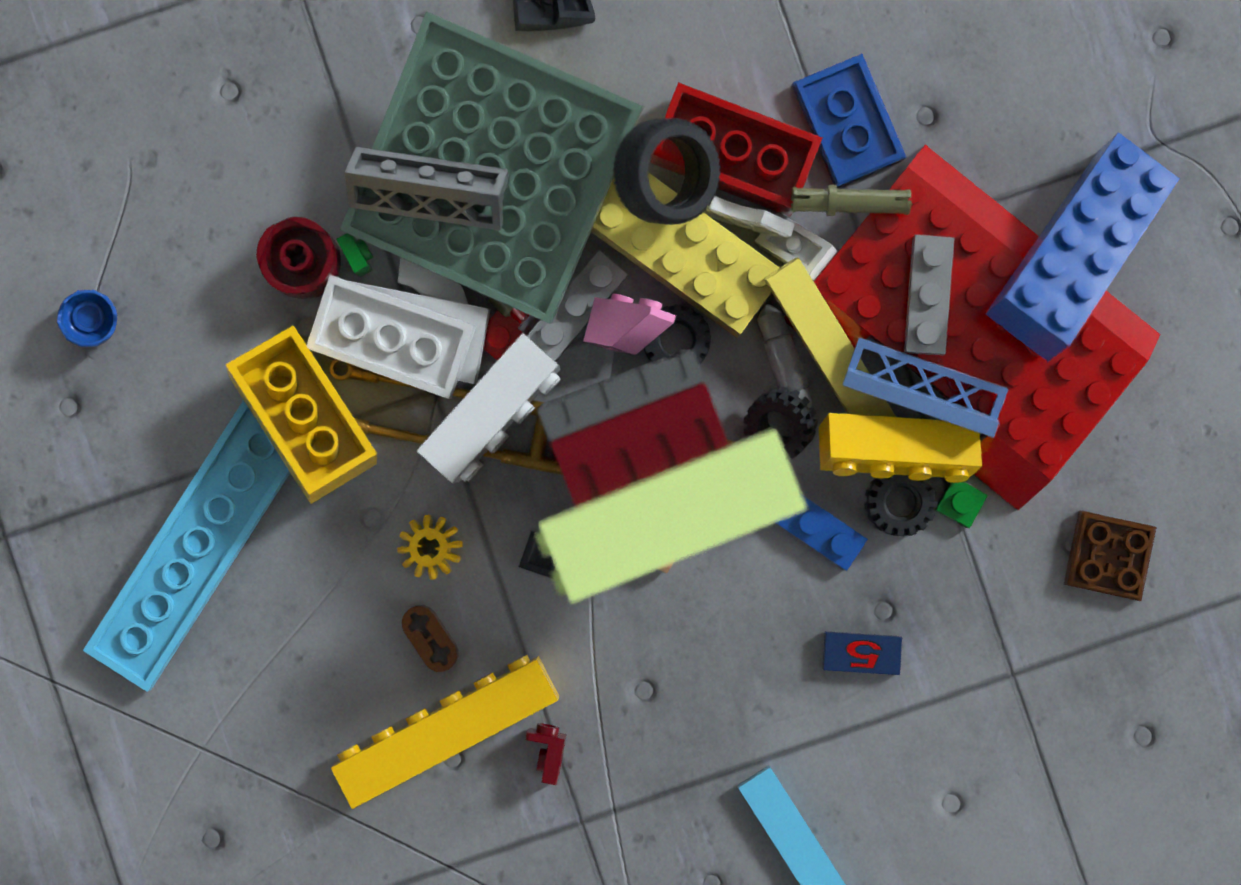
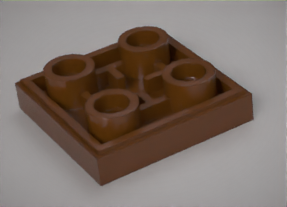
M1079 511L1063 585L1142 601L1157 527Z

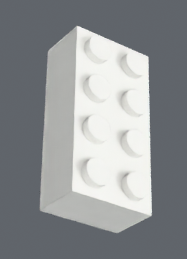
M522 333L421 445L417 452L451 483H457L461 480L469 482L483 467V464L479 461L480 458L487 451L495 453L509 438V435L505 433L508 427L514 421L520 425L535 409L531 404L540 392L546 396L561 380L557 375L561 370L559 365Z

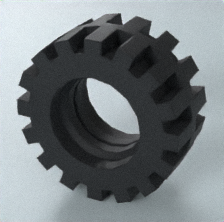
M674 304V306L661 308V310L676 316L673 324L684 325L690 330L693 343L689 350L694 351L700 365L706 358L711 344L710 328L704 317L689 306L685 307ZM661 334L644 348L649 361L673 358L662 347Z
M781 387L778 391L776 388L770 389L754 401L747 410L748 413L744 417L743 423L748 425L743 429L745 436H754L772 429L768 422L769 412H779L785 415L791 421L794 433L790 437L779 434L778 437L787 459L789 457L793 459L809 445L817 432L815 428L818 426V419H813V416L816 414L815 408H808L807 404L810 400L806 396L800 399V392L795 389L791 393H788V387Z

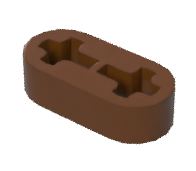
M416 605L408 609L402 618V628L423 662L429 669L435 672L449 670L457 662L459 650L437 614L425 605ZM416 612L419 616L426 614L429 617L430 621L425 625L431 636L427 638L420 628L415 631L411 628L410 624L414 622L413 613ZM434 639L440 648L447 646L451 652L447 655L448 663L444 664L441 660L436 662L432 660L431 656L435 653V649L429 641Z

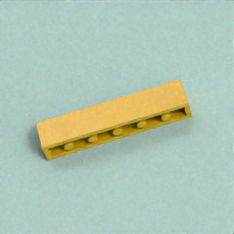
M526 654L507 665L510 670L509 672L497 678L494 672L473 682L476 688L463 696L460 690L455 691L439 700L442 707L428 714L426 708H423L405 718L408 725L394 732L392 726H389L371 736L374 743L360 749L358 744H355L338 753L337 756L340 761L336 762L331 767V770L351 809L557 702L559 694L539 656L530 660Z

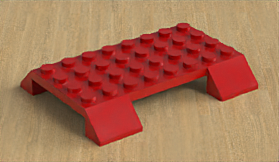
M924 145L889 189L911 190V198H908V201H911L910 214L869 213L814 283L854 349L859 337L867 339L870 336L880 345L904 352L913 236L927 235L954 238L946 353L943 356L907 354L1008 388L998 416L999 425L994 437L985 434L980 435L982 467L973 475L1013 508L1020 510L1054 479L1149 361L1161 334L1108 291H1105L1070 346L1050 361H1046L988 317L986 312L1039 236L927 145ZM785 316L786 323L794 329L788 317ZM908 363L905 364L915 374L922 378L917 366ZM923 369L927 378L937 374ZM944 376L930 383L946 399L960 393L955 380ZM960 381L964 391L974 387ZM981 389L967 397L974 410L989 415L997 394ZM963 398L954 402L967 407Z

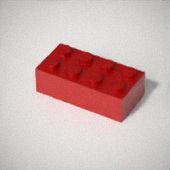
M678 82L664 119H683L692 122L705 131L706 135H709L710 140L713 141V146L716 147L717 157L720 160L719 172L721 173L717 189L791 217L793 213L791 212V203H793L791 201L792 187H804L822 137ZM666 138L655 148L649 163L685 176L683 156L678 147Z

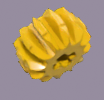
M424 515V529L418 521L413 519L409 522V525L415 534L413 535L405 531L400 533V538L410 543L409 546L398 547L397 552L400 554L410 552L411 557L406 559L402 565L404 568H408L416 562L418 565L414 571L415 577H421L425 568L428 567V576L431 580H434L438 575L437 565L447 575L452 570L446 559L455 563L460 562L461 557L458 554L452 553L451 548L463 547V541H450L449 537L456 534L458 528L453 526L444 532L443 528L447 521L445 517H440L435 528H433L431 515ZM425 538L429 541L436 539L439 542L440 547L435 548V550L439 551L436 557L432 553L427 555L423 553L421 547L426 546V544L422 543Z

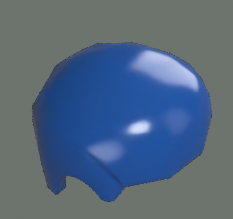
M78 290L62 301L57 314V325L67 341L78 347H97L112 337L116 329L118 315L116 307L113 306V302L108 296L96 290Z

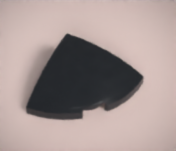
M513 0L515 31H546L572 28L594 23L596 19L591 0Z

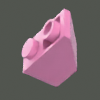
M612 293L611 299L595 297L583 341L606 350L636 355L674 323L676 316L661 310L662 303L646 298H640L639 304L633 303V298Z

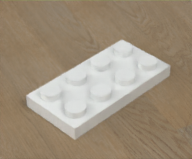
M330 275L307 342V347L315 352L447 399H452L476 325Z

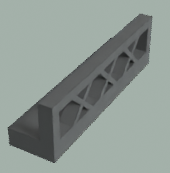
M355 147L345 170L349 208L499 231L502 228V199L509 182L508 169ZM358 186L371 188L378 196L368 197L359 195ZM398 192L407 193L416 202H403L395 194ZM436 198L446 199L454 207L452 209L441 208L433 200ZM474 204L492 206V215L479 214L471 206Z

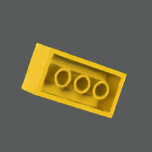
M294 325L225 364L230 380L310 504L377 464L375 449Z

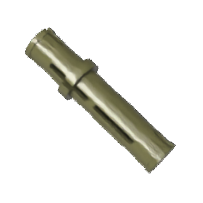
M828 185L827 189L792 187L791 201L793 203H791V212H826V216H835L836 212L909 215L911 201H908V198H911V190L837 189L836 185Z

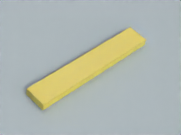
M795 257L765 277V282L846 413L896 417L886 400L843 386V381L855 349L801 260ZM860 359L856 369L869 373Z

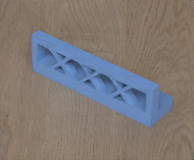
M860 337L843 381V386L994 437L999 425L998 416L1008 392L1006 387ZM864 348L879 353L886 368L873 374L856 369ZM886 356L900 361L890 365ZM907 363L917 366L923 379L909 387L899 384L893 372L894 369ZM923 369L937 374L927 378ZM889 372L892 381L879 376ZM944 376L954 379L960 391L959 394L946 400L936 397L930 385L931 382ZM960 381L974 387L964 391ZM926 385L930 394L916 389ZM981 389L997 394L989 415L974 410L967 396ZM963 398L967 407L954 402Z

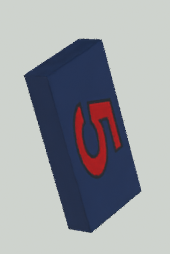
M825 631L822 669L827 671L900 675L902 637Z

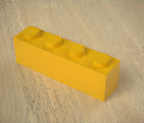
M828 413L818 427L820 470L833 471V474L837 476H850L859 472L871 473V476L874 478H888L893 475H908V478L911 480L945 477V480L948 482L958 483L967 481L982 467L980 433L944 420Z

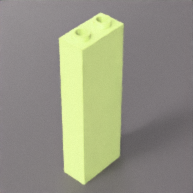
M769 429L541 520L539 524L541 532L536 533L535 536L543 556L552 555L557 570L551 572V576L559 595L567 593L570 602L573 603L807 508L776 430Z

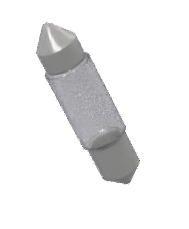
M765 304L757 321L778 390L781 387H788V393H791L794 389L799 391V398L803 399L806 396L810 400L807 406L811 408L813 401L808 389L809 383L783 312L769 304Z

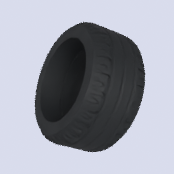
M652 119L637 125L626 134V137L619 144L620 148L617 149V154L614 157L613 178L617 195L621 198L620 201L629 212L646 222L678 225L697 218L698 215H701L707 209V206H710L714 195L717 193L716 189L719 187L718 182H720L719 175L721 172H719L720 160L717 157L718 152H716L713 141L710 140L709 135H706L705 131L694 123L683 119ZM668 138L678 147L683 156L685 177L677 196L664 205L655 197L648 180V166L655 148Z

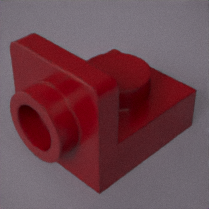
M537 723L536 729H528L526 740L548 744L547 749L540 748L536 771L543 772L541 783L557 785L567 734L559 733L558 726Z

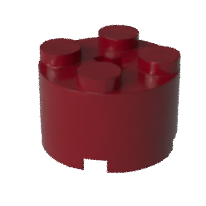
M290 217L273 224L264 231L257 245L256 258L263 277L268 284L287 296L297 299L320 297L324 294L329 276L338 277L341 268L339 246L326 230L310 219ZM303 253L306 256L304 263L299 262L297 264L292 260L295 254L301 255Z

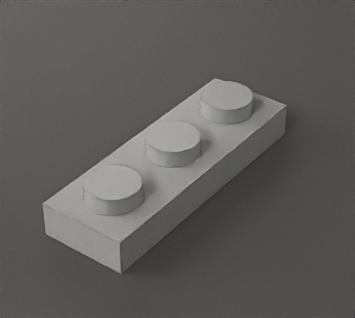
M913 236L904 353L940 356L946 353L954 238Z
M598 251L567 287L553 322L549 324L540 320L527 337L556 362L588 324L594 298L609 299L612 293L628 277V274L601 251Z

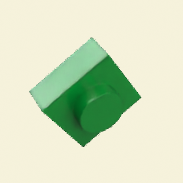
M348 233L336 239L356 275L362 277L373 271L368 260L374 257L364 240H356L354 236Z
M949 482L937 503V508H934V510L960 525L970 528L988 495L966 482Z

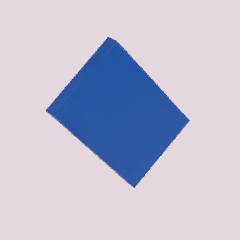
M859 54L792 83L791 86L811 133L822 137L818 149L831 180L837 188L906 159V154L863 54Z

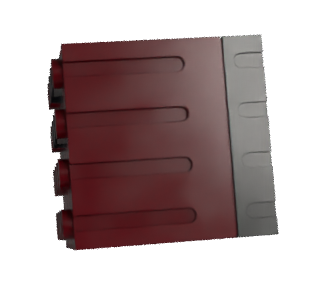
M682 349L669 355L673 356V358H661L653 362L651 361L540 405L538 412L548 438L551 441L575 507L729 446L693 350Z

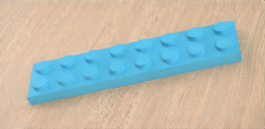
M244 400L83 649L85 653L146 692L151 691L290 474V471Z

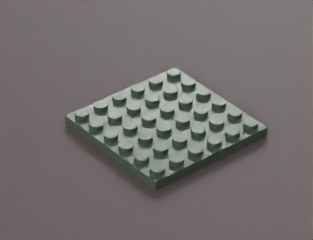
M426 11L372 149L508 169L509 182L502 199V228L499 231L348 208L340 230L550 324L554 320L613 181V162L617 154L616 151L620 148L619 144L626 137V134L635 128L644 106ZM358 186L359 195L368 197L378 196L371 188ZM398 192L395 194L403 202H416L407 193ZM436 198L433 200L441 208L452 209L454 207L446 199ZM479 204L471 206L479 214L492 215V206Z

